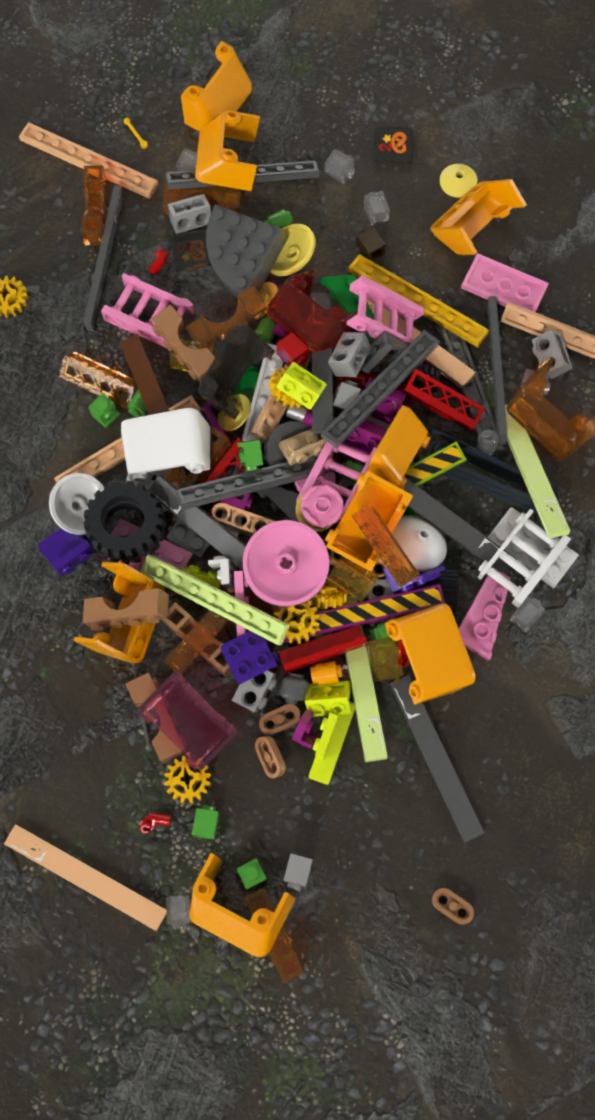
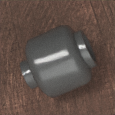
M288 672V675L282 677L279 694L281 697L286 698L285 703L298 705V701L305 700L309 681L305 679L303 674Z

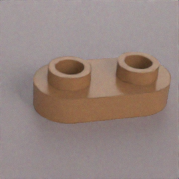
M286 704L268 712L259 721L260 730L265 735L272 736L298 724L300 710L293 704ZM292 713L294 715L293 719H287L286 714ZM271 721L274 723V727L267 728L266 724Z
M268 735L259 737L255 742V750L266 775L270 778L282 776L285 773L286 766L275 740Z
M440 888L433 893L432 904L434 908L457 924L464 925L473 919V907L449 889ZM440 896L446 897V904H441L439 902ZM459 909L465 910L466 915L464 917L458 915Z

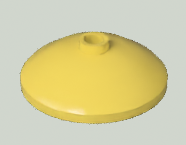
M291 224L282 228L287 241L270 273L276 276H288L296 273L309 262L315 249L316 240L314 233L306 225Z

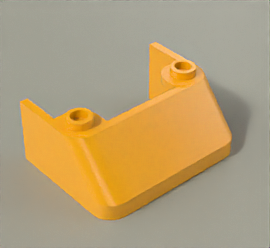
M229 110L200 128L195 177L198 181L252 191L257 165L238 162L236 152L223 148L224 137L255 142L260 116Z
M512 179L483 181L473 186L430 229L434 236L456 254L475 255L477 251L471 239L493 218H505L510 214L512 208L525 207L527 204Z
M404 405L401 406L374 452L368 468L369 472L402 490L407 482V479L404 478L406 471L415 455L420 456L423 448L426 449L431 438L428 436V430L411 408Z
M102 562V567L116 574L113 587L115 592L122 596L118 610L130 606L137 598L139 591L159 588L165 592L163 585L125 563ZM143 622L139 626L122 625L121 628H111L109 634L98 632L94 635L93 639L75 637L73 641L97 653L130 663H139L144 658L156 623Z
M210 853L193 886L190 907L191 921L255 957H265L270 952L296 898L284 892L275 912L261 908L254 912L250 921L212 901L216 893V885L213 880L223 860Z

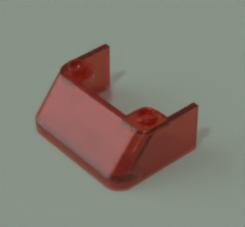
M310 270L291 276L285 281L268 304L267 315L287 332H293L309 350L321 352L337 346L343 332L360 333V331L346 325L349 319L358 314V311L347 314L340 307L325 310L311 299L309 295L315 272Z

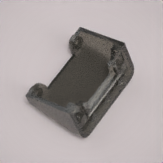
M244 325L234 327L199 385L198 392L212 410L235 420L240 411L235 408V403H237L238 399L232 396L250 364L259 365L260 359H271L275 350L251 328Z

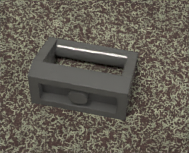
M384 330L371 344V349L361 370L368 374H381L409 345ZM390 350H395L381 365L378 364Z

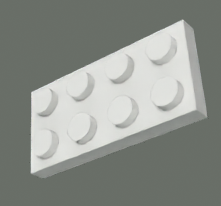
M511 507L487 538L501 547L518 525L515 521L521 513ZM524 525L516 534L542 554L549 555L552 551L547 542ZM510 542L505 548V551L518 559L517 561L530 571L532 569L536 571L539 568L538 561L513 542ZM566 546L541 580L555 588L579 554Z

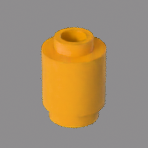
M336 661L315 664L314 667H310L313 684L339 682L340 677H343L341 664L337 665Z

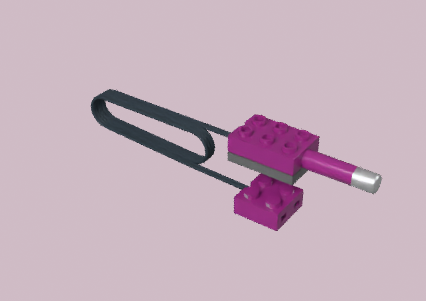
M369 378V380H368V382L366 383L364 389H365L372 381H374V379ZM395 389L342 444L370 455L373 448L378 447L401 406L404 404L407 393ZM289 405L286 413L287 417L313 428L312 410L303 406L298 408L296 405L290 408ZM423 424L429 433L447 440L436 442L432 447L430 455L457 441L468 462L528 491L519 469ZM336 453L354 462H358L361 465L365 466L366 464L365 462L355 459L344 453ZM414 457L412 462L417 463L421 459ZM457 465L442 473V475L526 511L531 509L534 511L533 514L539 515L529 494L461 465ZM551 485L552 490H553V492H554V494H555V497H556L557 501L559 502V500H560V494H559V492L557 491V489H555V488Z

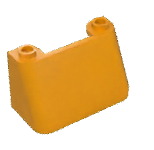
M223 41L220 42L215 50L216 58L222 62V65L205 88L191 85L181 95L184 122L199 132L201 127L223 112L229 110L237 112L252 91V83L233 47Z
M367 470L366 474H360L356 482L359 485L357 492L335 531L330 529L325 541L328 542L327 548L372 571L413 495Z
M447 604L435 605L385 623L388 636L394 641L402 640L416 680L410 684L409 694L414 705L454 693L475 682V671L453 613Z

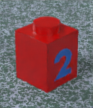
M291 332L277 343L276 354L288 367L292 362L302 366L307 360L308 347Z

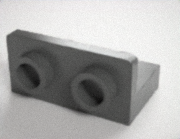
M176 516V523L167 535L166 540L193 553V556L202 560L211 544Z

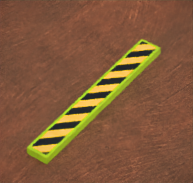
M456 441L409 466L405 478L416 486H420L467 460Z

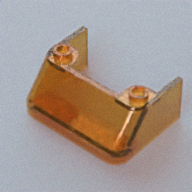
M550 357L527 378L510 399L507 405V412L553 456L558 459H565L595 435V419L591 421L587 416L577 414L568 420L541 395L547 386V380L544 376L549 372L554 360Z

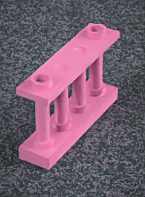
M123 273L122 279L126 287L115 306L109 307L104 305L101 310L103 319L167 348L163 342L165 340L161 336L158 337L152 330V319L146 323L138 319L151 297L160 301L152 317L171 304L173 308L178 309L176 312L182 318L184 313L191 316L194 315L193 304L186 298L181 299L140 281L134 275L129 276ZM135 290L142 293L143 295L132 314L122 313L121 310L132 291Z
M363 275L350 284V291L359 296L358 314L349 319L346 325L374 339H377L385 330L408 345L414 341L412 340L413 321L424 315L423 307ZM367 300L375 304L374 320L366 316ZM383 308L390 312L389 328L381 324ZM398 316L405 320L404 335L397 332Z
M326 441L296 499V503L304 493L314 486H331L340 495L348 498L343 508L342 516L338 520L340 523L359 485L355 484L353 490H349L324 479L323 475L326 470L329 471L331 469L358 480L361 473L366 474L377 448L374 447L371 454L367 455L344 444H341L336 449ZM334 453H344L366 464L361 473L334 462L332 459Z

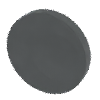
M294 421L282 423L273 428L264 444V458L267 466L288 462L279 448V442L311 428L306 424Z

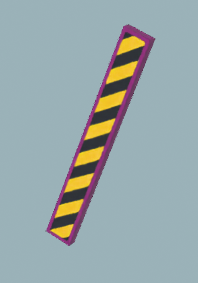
M438 584L317 612L315 614L320 615V620L315 622L319 623V628L313 629L316 632L315 636L357 625L361 626L408 615L443 604L445 600L441 586ZM293 618V621L300 623V619ZM311 618L305 623L306 629L311 623ZM286 637L283 643L289 642V637Z

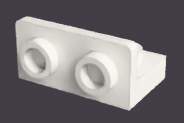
M216 556L214 560H208V565L217 573L218 582H221L229 593L235 592L234 571H237V567L229 558L226 559L225 556Z

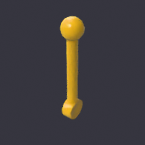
M125 118L124 124L128 125L137 137L141 148L146 149L148 147L147 141L140 137L131 124L130 118Z

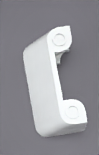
M183 408L127 419L121 423V435L128 477L134 483L142 484L149 479V472L185 466L192 473L210 470V426L198 410Z

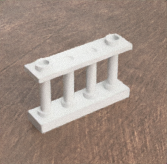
M531 509L527 514L521 513L515 521L518 525L492 559L489 562L485 560L478 569L481 572L478 576L480 580L487 574L513 593L512 596L515 599L512 601V604L517 608L524 602L571 540L567 535L562 536L561 539L558 537L556 539H549L546 531L529 519L534 512ZM523 525L550 545L549 547L552 551L549 555L540 553L516 535ZM510 542H513L538 561L537 564L540 565L536 571L533 569L530 571L504 551ZM498 557L526 577L527 583L523 588L520 585L519 587L491 567Z

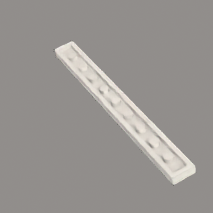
M267 343L242 441L257 439L250 432L272 391L268 389L271 376L275 370L279 371L283 367L284 361L276 354V345ZM244 463L239 464V469L242 467ZM236 464L233 471V475H236L237 473ZM245 494L239 495L240 500L244 499ZM223 511L221 518H225L227 513ZM238 518L235 522L241 525L243 518ZM229 530L238 538L239 532Z

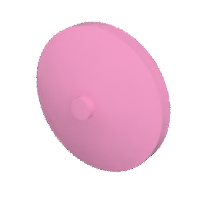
M291 520L276 521L259 529L247 543L243 555V571L249 587L260 599L281 607L296 606L309 601L323 587L329 571V555L325 543L312 528Z

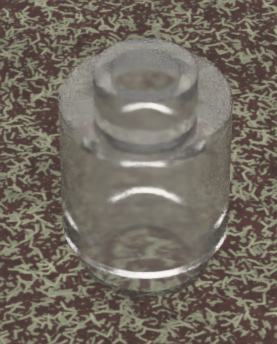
M491 429L480 432L477 440V449L489 455L493 454L497 449L498 434Z

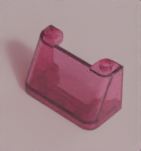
M177 670L139 707L141 710L139 716L147 723L152 721L188 757L186 762L194 770L197 768L202 770L239 732L232 724L230 725L228 722H225L226 719L218 714L189 683L187 684L184 677Z

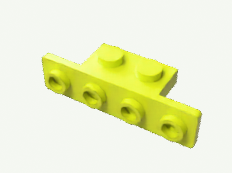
M349 701L351 707L350 714L335 715L330 713L328 718H323L320 730H323L321 739L316 738L313 750L316 753L309 773V779L325 785L329 784L355 711L353 702Z

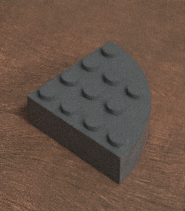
M215 205L209 217L206 231V247L209 260L224 286L237 299L252 306L287 239L281 228Z

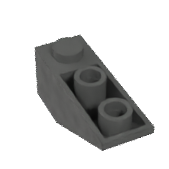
M276 486L255 491V494L261 500L265 499L269 503V508L275 514L279 513L283 517L282 520L299 522L296 517L298 493Z

